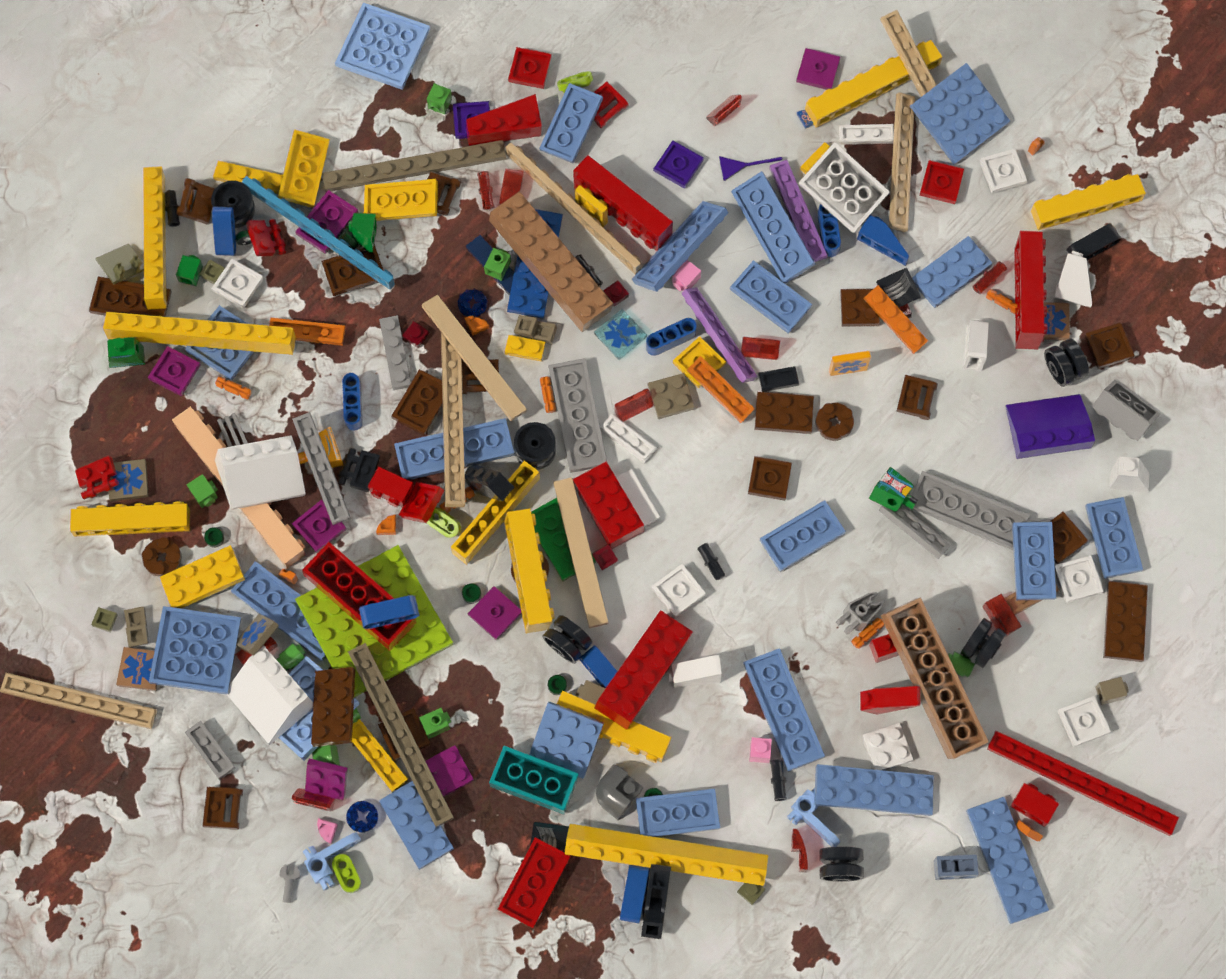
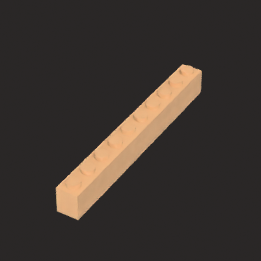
M190 406L172 419V421L223 486L215 458L217 450L226 448V445L220 438L216 439L214 437L215 431L209 424L205 425L202 422L204 418L198 410L194 411ZM271 502L240 508L287 569L306 555L303 550L305 545L299 538L296 540L292 536L294 532L288 524L284 526L281 522L283 518L276 509L273 511L269 507Z

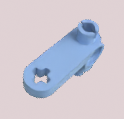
M815 788L812 791L807 789L791 806L793 811L787 815V818L790 821L792 820L794 825H797L802 819L831 847H837L840 844V840L813 815V812L819 807L814 805ZM807 802L810 805V810L803 811L800 808V803Z
M357 832L346 836L318 853L314 846L308 847L311 853L307 849L303 851L307 859L304 861L307 870L315 884H321L323 891L329 889L326 883L329 884L330 888L335 885L331 879L333 872L327 861L359 843L361 839ZM316 862L323 863V867L319 871L313 870V865Z

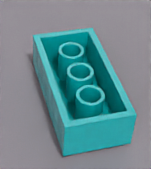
M503 746L489 784L492 788L564 815L579 776L576 772Z

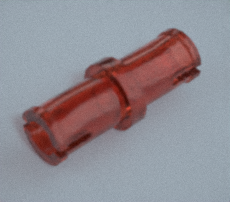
M481 171L477 173L480 186L478 191L482 198L483 209L490 210L494 208L492 198L493 187L490 186L489 172Z
M998 261L994 267L983 273V277L972 288L981 295L988 286L996 282V279L1007 270V267L1004 263Z

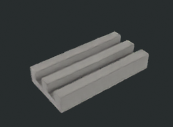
M232 413L229 417L225 416L222 420L221 418L217 420L228 447H231L232 444L223 425L225 423L229 427L236 446L240 445L230 422L234 420L243 443L248 444L235 413Z

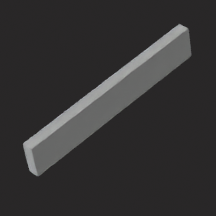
M311 413L293 418L292 420L332 525L351 519Z

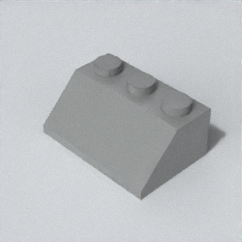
M1116 380L1103 390L1092 405L1097 414L1105 416L1113 426L1121 428L1129 438L1137 441L1161 414Z

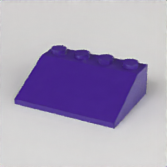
M1080 394L1014 403L1005 406L1016 459L1090 449L1095 443L1092 423Z

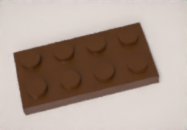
M98 276L89 312L106 316V312L165 317L167 308L147 309L144 300V284L128 281L113 284L109 278ZM166 288V301L168 308L172 291L171 289Z
M1108 582L1103 658L1135 662L1144 661L1148 585Z
M353 667L315 671L311 737L313 747L352 743L355 669Z

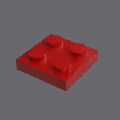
M516 47L508 82L544 89L552 54Z
M928 160L919 196L955 204L964 169Z
M416 482L399 516L403 519L427 524L445 490L440 486Z

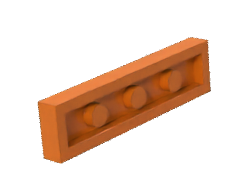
M879 285L863 298L913 354L928 342L926 337Z
M271 317L269 326L293 328L296 341L343 346L345 325Z
M701 356L686 370L740 423L755 409Z

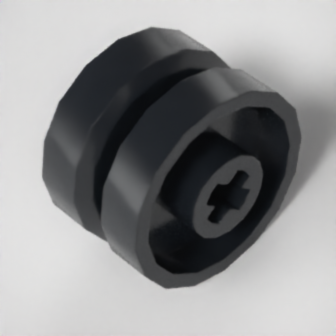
M236 180L226 181L214 189L211 196L212 206L232 207L234 210L235 228L245 226L249 220L253 219L255 203L249 188L244 183Z
M1072 338L1060 342L1059 347L1052 346L1045 350L1044 358L1049 372L1061 387L1073 383L1074 378L1080 380L1088 376L1089 366L1080 346Z
M530 422L521 426L514 437L515 456L518 462L522 464L525 460L536 470L549 466L556 455V441L552 429L539 422Z
M559 615L553 622L555 629L548 628L542 638L562 658L572 664H576L581 658L580 650H587L593 641L577 624L567 617Z
M986 618L982 619L960 652V654L969 659L978 650L979 654L975 659V664L981 668H984L988 661L995 656L1002 645V640L1007 634L1001 628H996L991 636H989L988 633L992 628V622Z
M827 847L820 849L819 861L826 864L819 869L820 879L833 882L864 879V868L857 865L864 860L863 849L857 847Z

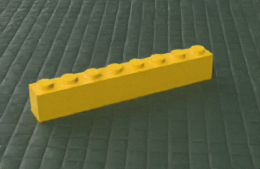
M932 40L923 41L916 46L929 71L940 65L942 55ZM900 56L891 57L882 65H875L864 74L859 73L854 79L843 81L838 87L827 89L818 97H811L806 102L805 111L811 118L815 128L912 79Z
M162 166L143 167L144 300L147 309L167 308L165 175Z

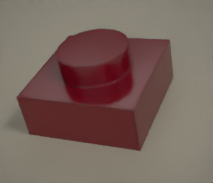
M618 280L603 290L612 301L614 307L629 297V293Z
M413 321L402 336L403 339L419 348L429 335V331Z
M609 544L592 553L602 571L618 562Z

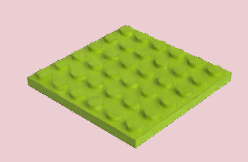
M399 545L358 565L364 573L394 599L412 595L416 597L419 617L416 618L417 623L391 651L384 647L317 587L295 598L332 669L347 667L355 669L354 698L366 692L367 689L348 651L366 643L382 677L386 681L454 645Z

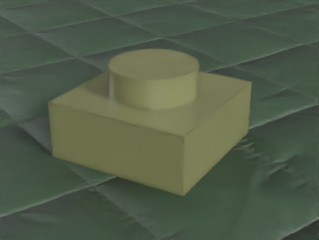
M209 259L199 275L201 278L215 284L225 268Z
M98 607L91 625L111 633L118 614Z
M744 883L737 893L753 905L765 891V888L761 885Z

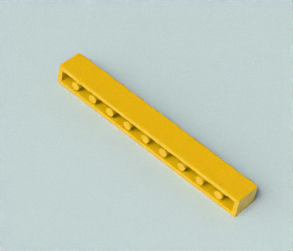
M106 312L103 326L107 339L134 337L139 342L293 355L296 341L294 330L291 327Z
M576 824L569 825L565 854L648 868L651 867V864L671 866V871L761 886H764L768 863V855Z

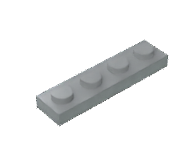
M398 315L379 319L392 389L394 391L408 388L411 381Z
M884 506L880 507L879 511L936 558L939 559L951 546L904 506H901L898 511H893Z

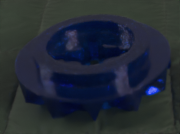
M475 288L472 290L466 289L465 292L460 293L458 299V308L467 317L482 315L488 304L483 292ZM474 297L475 302L478 303H474L471 309L470 303L468 301H471V298Z
M358 801L349 807L346 820L352 830L365 833L374 828L379 815L373 804L367 801ZM358 810L362 814L368 813L366 816L367 824L362 820H357L359 819Z

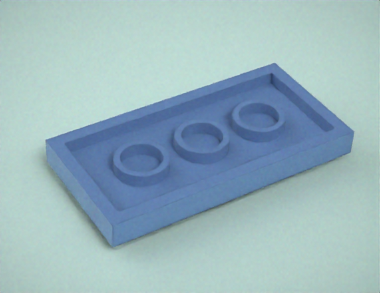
M569 83L539 148L540 151L573 164L603 97Z
M967 236L914 275L912 279L916 288L935 308L988 269L992 262L974 241Z
M754 260L730 286V290L788 334L812 307L809 301Z
M1124 497L1086 504L1085 508L1104 579L1142 572L1143 567Z
M824 500L760 538V542L781 572L844 535L846 531Z
M1052 522L1013 523L1016 600H1055L1056 583Z
M413 781L379 800L419 870L454 849L441 826L435 827Z
M715 789L636 798L640 835L660 837L720 829Z

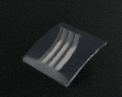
M908 268L899 270L876 281L877 285L898 308L921 298Z
M534 822L531 844L536 837L565 853L569 826Z

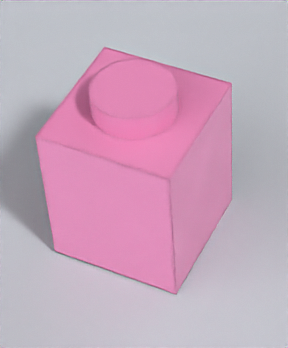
M687 260L672 276L673 286L679 291L692 288L701 278V270Z
M752 737L749 762L769 763L772 739Z

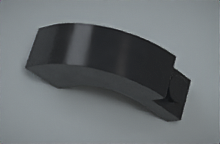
M651 864L641 937L661 939L671 866Z

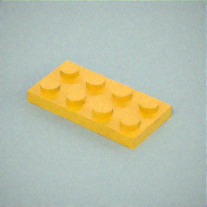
M294 129L278 193L279 199L283 198L289 202L311 208L314 207L330 139Z
M436 179L365 185L364 213L376 214L377 221L437 216L438 181Z
M231 545L160 576L170 606L180 609L245 580Z

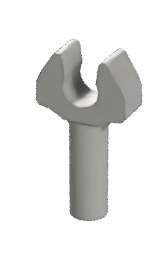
M285 864L279 874L285 880L283 902L291 903L293 882L296 879H300L301 873L298 866L295 865L294 873L290 876L287 875L288 866Z

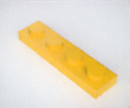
M218 160L213 175L214 180L221 182L236 180L242 182L247 176L250 179L255 178L258 180L263 188H269L275 194L279 193L283 175Z
M358 719L357 722L353 723V744L393 793L405 784L408 779L363 722Z

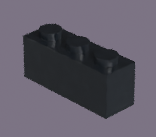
M473 464L465 472V482L477 494L503 501L514 489V486L499 471Z

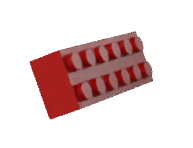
M589 155L573 170L574 188L576 189L579 185L584 189L588 188L597 200L601 199L606 203L608 216H613L620 226L627 227L634 237L641 238L648 248L658 251L672 235L673 221Z
M1020 231L1014 247L1015 303L1017 304V307H1015V349L1038 350L1040 344L1044 342V335H1047V324L1044 323V318L1047 316V306H1044V301L1047 298V290L1044 289L1046 272H1043V267L1046 266V256L1043 255V250L1046 248V239H1043V232Z
M330 542L302 569L304 577L362 627L360 607L394 599ZM415 618L365 630L391 651L417 622Z
M660 610L601 694L594 709L627 730L665 676L671 664H673L687 644L693 631Z

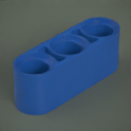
M820 204L818 223L821 241L827 256L834 257L839 253L841 245L838 219L831 213L825 214L823 210L827 209ZM825 227H831L833 230L828 231ZM828 244H834L836 247L831 248Z
M213 207L212 222L215 254L235 256L234 210L232 207Z
M684 318L650 334L646 339V351L648 354L656 356L693 339L697 328L695 320ZM688 326L691 327L693 330L685 331L683 328ZM673 334L676 338L669 339L667 336ZM657 342L659 346L652 347L650 343Z
M347 373L342 380L343 415L347 428L355 431L360 429L363 423L361 384L359 377L355 373ZM351 381L356 382V384L352 387L347 386V384ZM351 399L357 400L355 404H348ZM351 417L358 418L355 422H349Z
M413 595L373 603L359 608L364 629L376 628L419 617L416 597Z
M595 645L581 655V663L600 686L606 688L617 673V670Z
M629 865L620 913L621 921L640 923L649 874L648 867Z

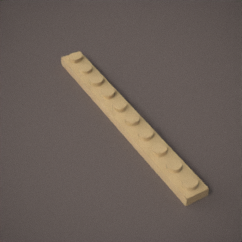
M512 143L506 146V155L630 271L635 275L641 269V261L635 254L632 255L627 251L628 249L625 244L614 239L615 237L611 231L605 230L597 218H592L584 206H579L571 194H566L558 182H553L545 170H540L532 158H527L519 146H515Z
M441 332L445 507H465L461 357Z

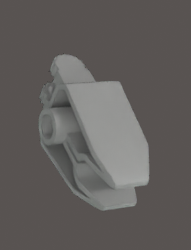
M877 592L868 593L846 606L843 616L836 621L838 626L846 620L849 622L850 625L844 630L846 635L854 629L862 631L876 616L885 602L883 599L877 604L871 603L878 595Z

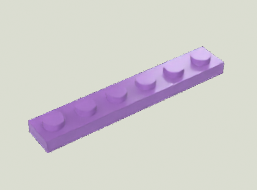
M784 160L770 165L769 169L790 219L814 262L826 259L827 253L788 161Z
M698 288L685 289L681 294L685 298L686 303L691 307L696 318L702 323L706 333L715 342L717 349L721 351L726 362L732 367L736 377L742 383L754 381L758 376Z

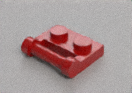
M607 81L593 92L603 97L594 117L595 123L600 128H603L606 122L619 111L629 106L626 99ZM616 100L618 104L601 117L599 113Z

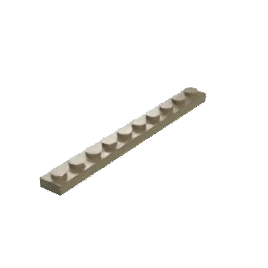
M503 140L324 172L322 176L325 192L328 190L337 191L430 174V172L435 173L506 160Z
M366 643L348 651L435 827L437 828L454 819Z

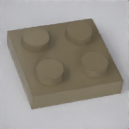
M684 373L647 383L658 419L694 410L695 407Z

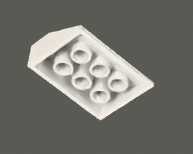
M835 142L798 183L852 233L857 230L889 193L881 183Z
M292 435L217 450L215 463L231 510L305 496L298 453Z
M265 646L260 648L254 656L252 655L246 661L229 685L228 697L269 745L313 709L311 699Z

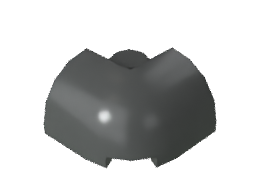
M613 764L596 786V797L601 807L615 819L619 820L644 787L631 778L625 770Z

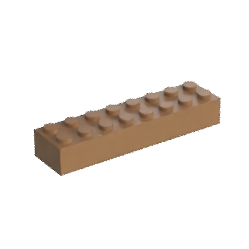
M520 191L490 212L489 221L581 332L611 312L612 301Z
M921 597L880 615L913 686H920V701L947 759H955L988 743L989 741Z

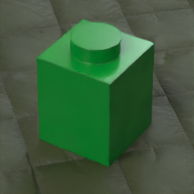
M182 255L176 272L178 282L197 286L200 278L199 274L203 269L201 260L194 255Z

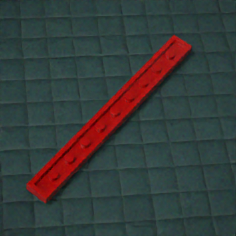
M996 730L987 747V750L1168 836L1172 835L1179 819L1174 814Z

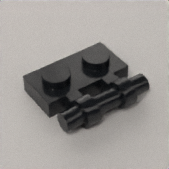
M349 448L348 454H345L344 466L338 474V484L345 486L346 480L350 479L351 488L369 492L368 485L376 472L380 455L361 450L360 456L357 457L355 456L357 450ZM357 464L354 473L349 472L351 465Z

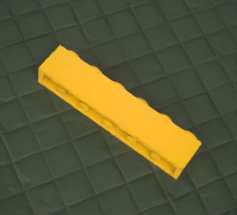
M1128 174L1115 181L1110 179L1101 185L1093 184L1083 190L1075 189L1066 195L1058 194L1053 196L1052 199H1040L1033 204L1031 213L1039 231L1143 200L1146 192L1139 175Z
M524 460L508 479L514 486V489L503 501L495 499L489 501L451 546L452 554L467 565L505 521L507 512L513 511L540 480L539 471Z
M180 501L166 505L165 503L157 502L154 505L137 503L134 506L117 504L115 507L98 505L96 508L78 506L76 509H71L70 531L74 537L190 531V509L187 504Z
M562 691L557 705L604 722L599 736L600 740L602 738L610 740L609 743L616 747L624 746L628 748V752L634 755H639L640 753L653 763H657V761L662 763L670 745L671 737L634 721L626 730L594 709L595 704Z

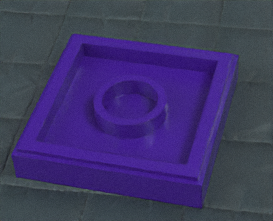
M489 101L453 104L456 139L467 138L466 119L490 111Z
M672 140L653 168V171L685 189L704 161V157Z

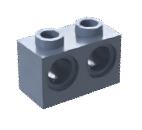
M977 855L936 856L934 859L935 880L976 878L979 875Z

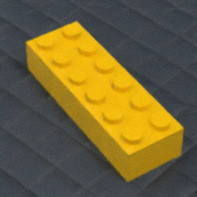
M530 508L510 511L506 514L504 524L525 633L545 631L550 628L555 616L553 608L549 607V601L551 600L550 590L545 587L547 574L546 570H542V563L544 562L542 551H538L540 538L538 532L535 533L534 530L536 525L535 514H531Z

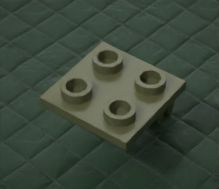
M129 243L95 258L113 284L144 271V263Z

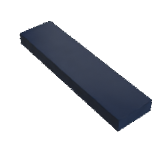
M481 235L466 245V249L484 267L493 248ZM508 267L502 281L494 278L509 296L514 271L510 267Z

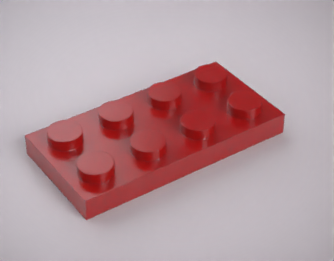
M535 837L497 910L534 928L571 856Z

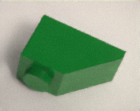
M354 213L352 221H349V232H352L353 239L368 252H373L377 232L376 214Z

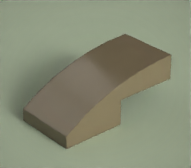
M519 315L514 333L529 339L552 344L557 326L552 323L540 322L534 317Z
M138 607L124 610L128 647L149 644L145 608Z

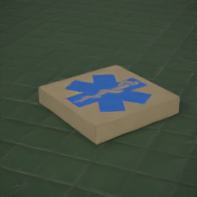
M146 460L114 462L117 475L110 477V479L116 478L119 485L109 491L110 502L149 497Z
M258 614L239 636L236 646L254 656L279 625L275 621Z

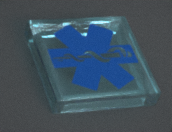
M623 309L594 331L595 336L618 360L647 337V334Z

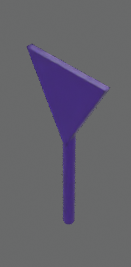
M719 156L723 181L744 167L783 159L782 157L744 163Z

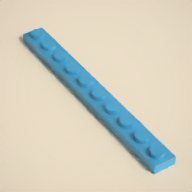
M247 176L242 180V183L249 188L252 195L389 290L395 285L393 275L385 269L383 271L375 261L367 260L359 250L351 249L346 241L335 238L330 230L322 229L319 223L312 218L309 220L300 209L296 208L295 210L287 200L279 199L271 189L263 188L258 180L255 178L250 179Z

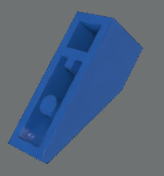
M869 215L858 233L857 240L906 266L909 255L888 225L881 218Z

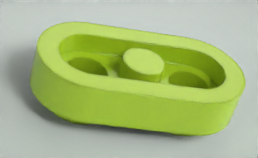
M585 71L559 80L557 82L559 91L565 93L569 83L578 87L589 86L593 81L592 73Z
M435 507L427 524L445 537L452 538L457 536L461 531L460 522L441 508ZM435 513L439 516L438 520L434 517ZM450 524L454 525V530L450 529Z
M345 854L335 856L332 861V868L342 889L347 893L357 892L361 887V879L352 860ZM341 862L346 863V867L343 869L339 868ZM349 880L355 881L352 887L348 886Z

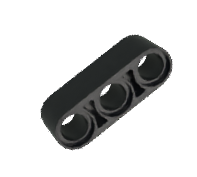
M1109 223L1074 242L1066 251L1069 254H1072V251L1082 253V257L1088 261L1119 243L1122 238L1114 226Z

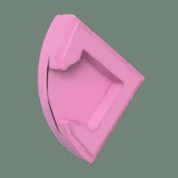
M318 818L317 826L321 837L326 842L332 844L338 824Z

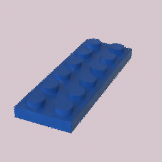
M535 209L559 238L563 214ZM517 255L507 312L544 319L549 292Z

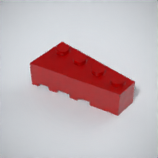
M536 94L466 119L469 146L500 140L509 141L541 136L542 124Z

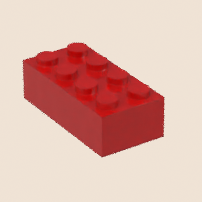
M607 461L573 479L576 492L611 549L644 532L642 520Z

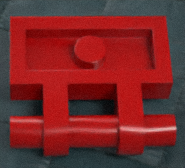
M276 219L269 220L270 226L266 225L265 220H249L246 223L256 256H273L275 249H278L279 255L286 253V244L284 239L281 238V229L277 225ZM270 235H273L275 241L271 240Z
M110 456L75 470L79 487L82 489L87 488L86 491L81 492L84 500L89 497L94 498L103 491L108 492L113 487L119 485L116 478L110 479V477L117 475L113 459ZM102 481V484L95 486L96 483Z

